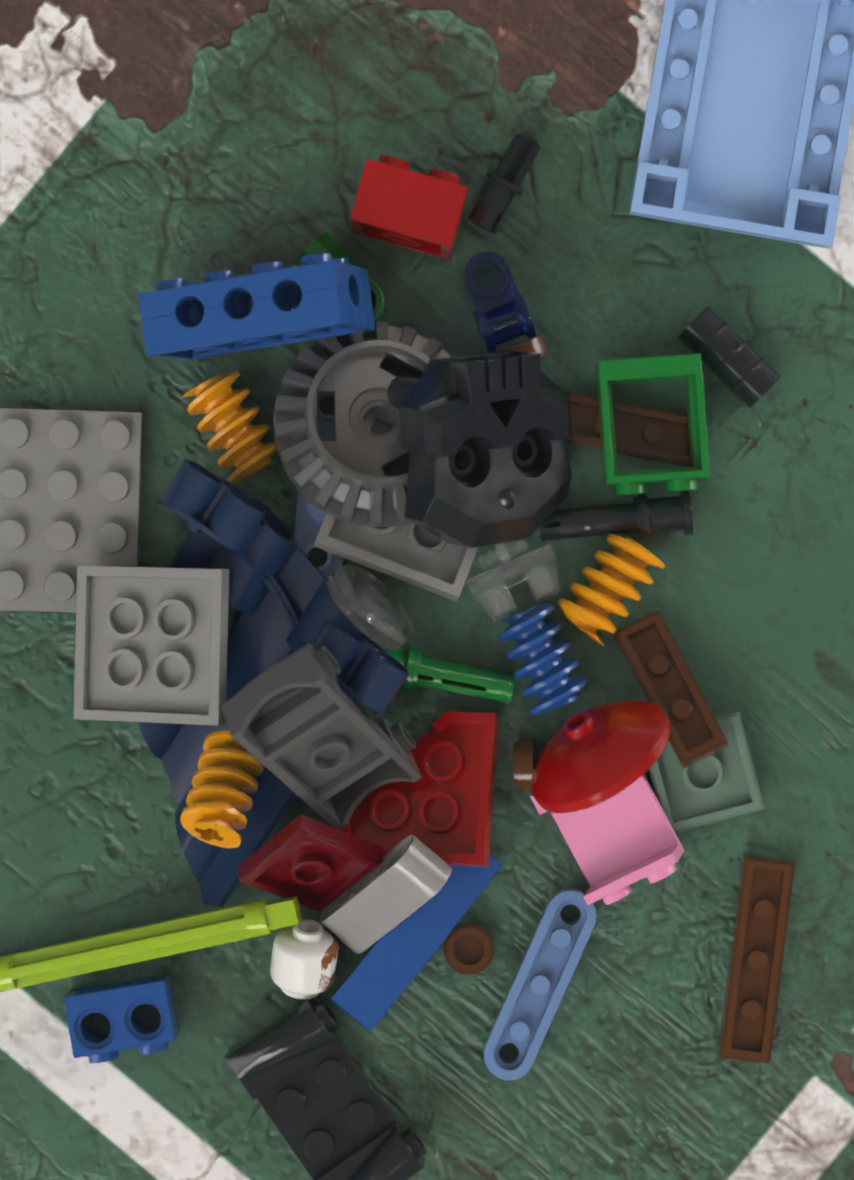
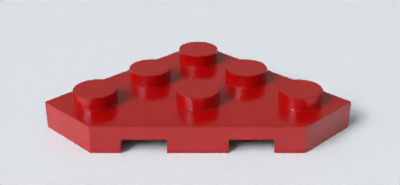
M446 711L432 724L433 728L416 743V748L411 750L422 778L414 783L404 781L392 782L373 790L359 803L350 817L347 827L341 831L381 846L382 856L402 839L413 834L449 866L488 868L500 717L496 713Z

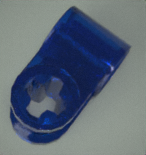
M490 251L480 252L473 256L465 267L463 282L474 310L473 316L487 352H496L497 345L524 335L529 339L535 337L536 332L522 295L518 292L509 265L505 259L499 254ZM490 263L497 267L501 277L499 285L490 290H484L476 286L472 278V272L477 265ZM515 319V322L497 329L493 328L497 324Z

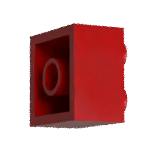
M380 155L379 162L367 159L350 218L353 234L450 260L466 204L468 186L458 184L460 177L447 171L430 169L429 175L410 171V163L396 157Z

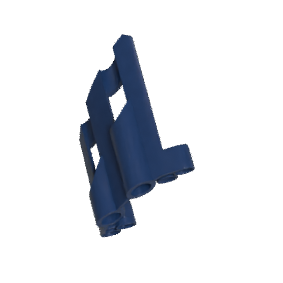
M184 459L157 504L166 505L190 522L188 526L190 530L169 568L229 569L228 606L234 608V616L228 634L226 702L275 662L304 645L310 644L316 650L324 646L332 654L341 671L340 674L335 676L340 689L354 703L358 700L367 707L379 713L377 717H382L410 674L408 669L375 640L369 632L371 626L358 606L337 585L327 580L298 547L295 538L288 528L269 508L257 499L250 498L232 482L191 460ZM138 722L150 751L156 758L162 759L178 805L175 811L177 835L187 864L194 877L200 883L204 904L223 907L239 883L238 866L263 846L296 794L264 766L262 774L256 778L259 783L257 791L247 794L253 801L251 810L241 812L248 820L245 829L234 830L242 837L240 846L233 849L221 848L200 841L189 834L182 826L180 817L183 808L187 807L186 798L189 790L193 788V776L199 770L197 764L200 755L204 753L203 745L205 739L212 732L229 730L227 722L225 725L219 726Z

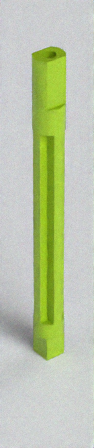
M297 896L269 902L266 899L3 955L0 956V992L269 935L275 929L300 924L302 915Z

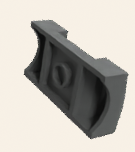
M306 644L264 670L229 701L223 704L221 709L231 736L332 827L342 830L347 827L349 819L359 803L373 790L392 782L404 781L414 783L422 778L411 753V750L416 748V744L409 731L401 722L392 725L388 720L384 719L377 725L340 689L335 676L340 674L341 671L328 649L322 646L316 650L312 645Z

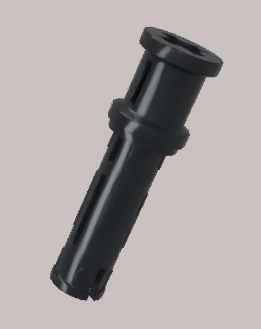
M681 491L677 496L648 498L646 493L638 494V497H633V503L556 509L544 523L559 522L561 525L559 527L540 528L541 542L636 532L637 537H642V539H650L652 533L683 531L685 535H693L690 491Z

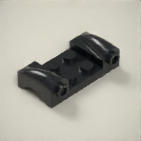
M313 998L301 999L268 1026L227 1051L224 1059L252 1099L259 1101L312 1180H407L424 1168L425 1158L423 1155L427 1153L424 1144L411 1127L404 1130L336 1032L340 1025L324 1002L317 1004Z

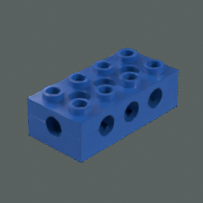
M322 253L301 257V266L283 267V262L256 264L252 266V274L235 276L233 270H224L204 274V283L187 284V279H169L156 282L157 291L138 294L146 356L189 361L374 331L375 323L368 269L350 265L349 258L332 259V254Z

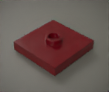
M300 814L238 866V877L242 883L282 898L297 896L300 905L320 912L383 862L382 847Z

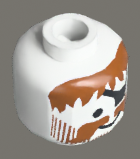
M303 919L298 925L281 929L276 934L273 943L270 975L273 982L287 996L296 999H311L326 991L333 984L339 951V943L336 937L319 922Z

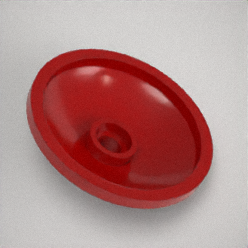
M621 700L601 704L573 715L556 731L536 761L530 786L533 797L543 809L549 812L570 813L590 808L617 795L639 779L654 764L664 750L670 735L668 718L658 705L641 700Z

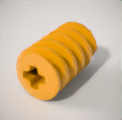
M238 370L216 375L189 390L181 397L196 396L189 404L187 410L190 415L206 414L199 422L197 428L200 433L216 431L207 443V446L211 451L226 449L218 459L217 464L221 469L236 467L227 479L235 485L265 470L276 462L271 459V456L276 451L275 442L262 443L261 438L270 429L268 423L254 426L251 423L260 411V408L258 406L243 408L241 405L250 394L249 389L233 390L231 388V385L241 375Z
M609 534L606 541L614 553L611 554L597 550L594 558L601 567V570L585 566L582 569V574L589 585L585 586L572 582L569 586L577 601L572 602L566 599H559L557 602V606L570 623L603 647L605 645L597 632L603 630L615 634L617 631L609 616L616 614L627 618L630 614L624 606L622 599L625 597L639 602L642 598L634 586L635 582L638 581L648 585L654 583L646 569L648 565L661 569L666 567L659 558L628 536L624 538L615 534Z
M230 730L212 732L205 739L203 745L204 753L200 755L197 764L199 770L193 776V788L188 792L186 798L187 807L183 808L180 821L188 833L200 841L221 848L233 849L239 847L242 841L240 834L234 830L245 829L248 821L241 812L250 811L253 805L251 797L247 794L257 791L259 783L254 777L262 774L264 765L231 736Z

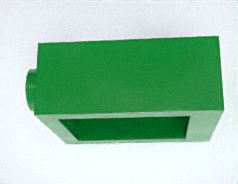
M701 353L598 361L595 365L604 487L616 486L617 496L647 493V484L667 483V492L698 490V480H706L710 477ZM685 380L691 466L618 472L611 385Z

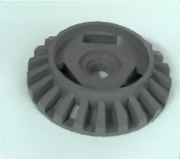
M376 321L374 331L319 339L317 343L310 348L306 347L298 355L295 363L287 370L283 377L276 397L273 432L276 450L284 471L298 491L313 505L337 519L362 526L389 527L411 523V521L404 518L408 472L399 476L387 477L383 471V468L410 454V452L401 448L400 409L392 406L388 399V387L396 376L380 367L384 361L404 366L421 377L430 360L451 357L442 349V343L433 337L429 340L417 334V329L406 325L402 329L388 326V322ZM317 395H334L335 441H321L318 436ZM380 410L387 413L392 419L393 428L384 435L372 434L364 425V417L369 412ZM458 453L455 456V466L459 460Z

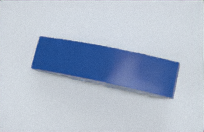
M489 855L488 868L450 866L452 868L451 874L439 892L370 946L330 1000L370 1032L446 939L502 865Z

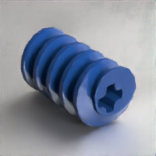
M553 602L538 604L497 621L509 623V626L499 634L500 641H516L517 643L506 654L508 660L523 659L525 662L514 673L515 678L532 679V683L522 691L523 697H539L540 702L529 711L531 716L544 714L583 697L576 696V693L587 683L584 677H568V674L579 663L576 658L560 657L571 646V643L568 639L553 640V636L564 627L561 621L545 620V617L556 608Z

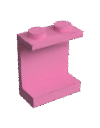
M644 774L626 789L600 804L570 813L551 812L590 886L583 896L587 905L603 899L605 905L614 903L632 892L631 884L647 877L650 883L664 879L677 870L674 863L678 862L685 851ZM531 795L530 798L539 815L547 812Z

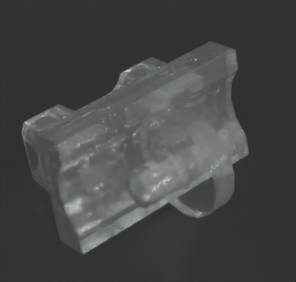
M525 539L511 541L506 544L505 542L493 544L495 549L477 556L483 570L500 562L502 565L466 580L474 602H481L482 607L493 622H497L518 611L509 588L527 581L536 603L561 593L555 570L558 567L557 558L550 543L512 560V557L529 550Z

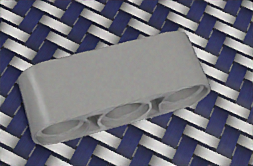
M413 834L408 835L383 855V862L327 905L322 910L318 921L356 954H360L435 896L448 880L452 868Z

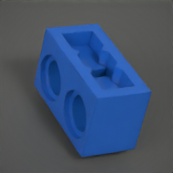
M170 973L72 989L63 998L73 1057L88 1056L89 1063L114 1060L119 1057L118 1051L137 1047L141 1055L162 1052L169 1049L168 1042L175 1041L180 1033ZM142 1004L154 1006L161 1015V1023L151 1028L141 1025L135 1016L136 1007ZM90 1013H100L106 1016L111 1026L110 1033L105 1036L92 1034L86 1026V1016Z

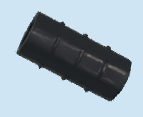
M709 306L677 337L694 354L701 353L702 362L712 371V374H716L730 388V391L734 392L750 408L781 377L764 360V357H760L746 343V340L728 326V322H724Z

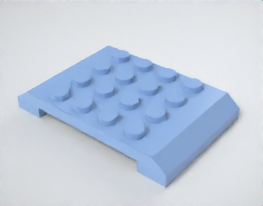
M665 0L632 187L629 215L830 249L833 246L841 199L839 189L854 108V0Z

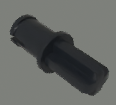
M517 134L513 138L494 174L491 172L487 173L486 177L489 181L472 212L468 214V220L492 234L496 233V228L514 196H521L523 192L519 189V186L540 151V145L535 140L524 134Z

